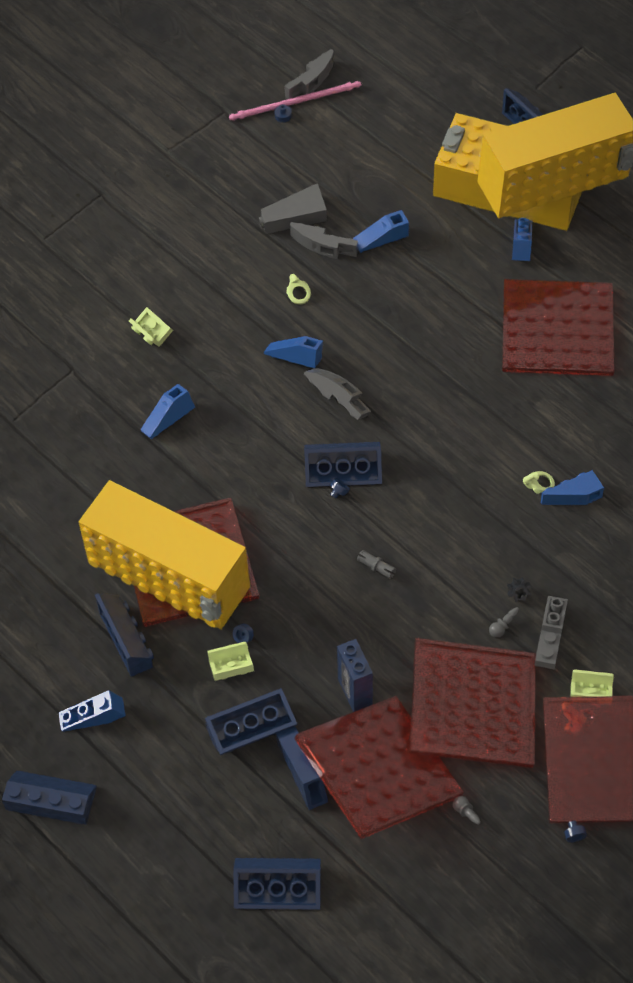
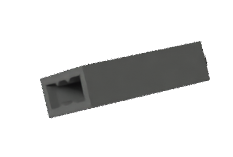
M314 184L261 209V217H258L260 227H264L265 234L290 229L291 222L310 225L327 221V211L319 185Z

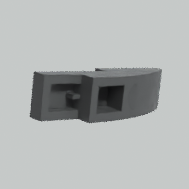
M330 49L320 57L309 62L306 65L305 73L285 85V98L290 100L301 93L306 95L315 91L325 81L332 69L334 51Z
M290 223L291 237L313 252L334 259H338L339 254L357 256L358 240L325 234V228Z
M318 368L304 373L310 383L315 385L324 397L328 398V400L336 398L349 411L352 417L359 420L370 414V409L359 399L362 392L343 377Z
M548 596L535 666L555 669L568 599Z

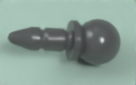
M515 607L503 617V620L498 618L497 622L492 623L489 627L490 635L494 638L502 637L505 629L509 628L507 624L517 615L519 608Z
M464 796L456 797L453 800L454 810L459 812L461 816H467L472 822L480 824V819L473 811V806L469 803L468 799Z

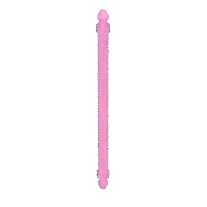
M348 82L345 85L294 97L290 100L275 102L251 110H241L237 114H231L229 119H244L245 116L274 110L282 104L290 106L307 100L317 99V97L321 98L344 91H351L353 88H359L361 82Z

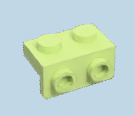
M147 307L135 321L133 319L129 320L133 325L131 328L139 335L143 333L145 335L143 339L150 345L154 343L160 347L173 331Z
M246 642L207 652L215 681L254 671Z
M573 670L570 701L611 705L614 675L610 673Z

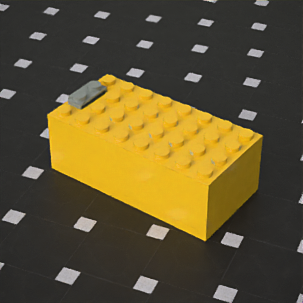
M615 92L485 133L482 137L477 182L499 219L536 206H542L554 200L557 201L561 198L575 195L585 190L607 185L616 180H622L629 176L630 168L633 164V119Z
M456 113L434 163L433 196L494 212L477 182L482 137L485 133L507 126ZM582 192L557 201L545 203L542 206L530 208L526 211H520L510 216L527 218L535 223L567 231Z
M111 480L107 482L79 520L81 535L90 565L95 568L100 567L107 574L121 578L126 584L137 586L144 593L149 592L153 594L158 600L170 603L177 610L182 609L188 612L195 619L200 618L204 620L206 624L213 628L222 629L250 588L246 547Z

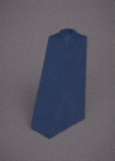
M294 726L276 733L278 746L307 808L311 810L327 803L328 799L323 776L296 727Z

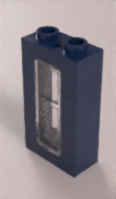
M354 639L337 646L338 681L353 712L356 713L373 706V672L357 640Z

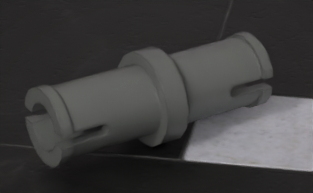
M362 550L359 554L366 557V559L359 555L357 557V561L369 566L372 571H377L389 579L394 575L388 572V570L396 573L395 567L385 563L381 557H375L365 550Z

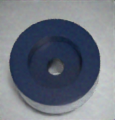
M282 104L275 109V119L284 123L292 118L290 107Z
M337 478L330 484L333 488L330 495L334 498H337L339 494L346 496L350 490L344 482Z
M243 623L233 629V638L237 643H249L252 641L254 636L253 629L248 624Z
M575 820L568 822L569 828L564 832L567 842H577L587 837L584 826L577 825Z

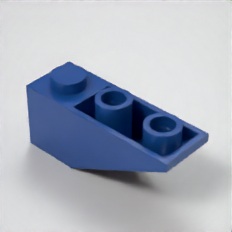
M400 210L385 215L355 236L353 240H358V250L363 252L409 236V222L403 211Z
M527 218L515 219L512 260L530 261L532 220Z
M304 336L271 342L264 351V354L273 358L287 360L291 363L315 368L322 359L323 341Z
M177 384L164 393L140 429L141 432L152 439L174 424L178 419L188 414L195 408L189 392Z
M593 470L587 473L583 472L571 480H564L560 485L545 489L542 492L541 504L587 505L602 498L604 487Z
M106 691L59 712L61 731L63 732L108 724L125 716L123 698L111 691Z

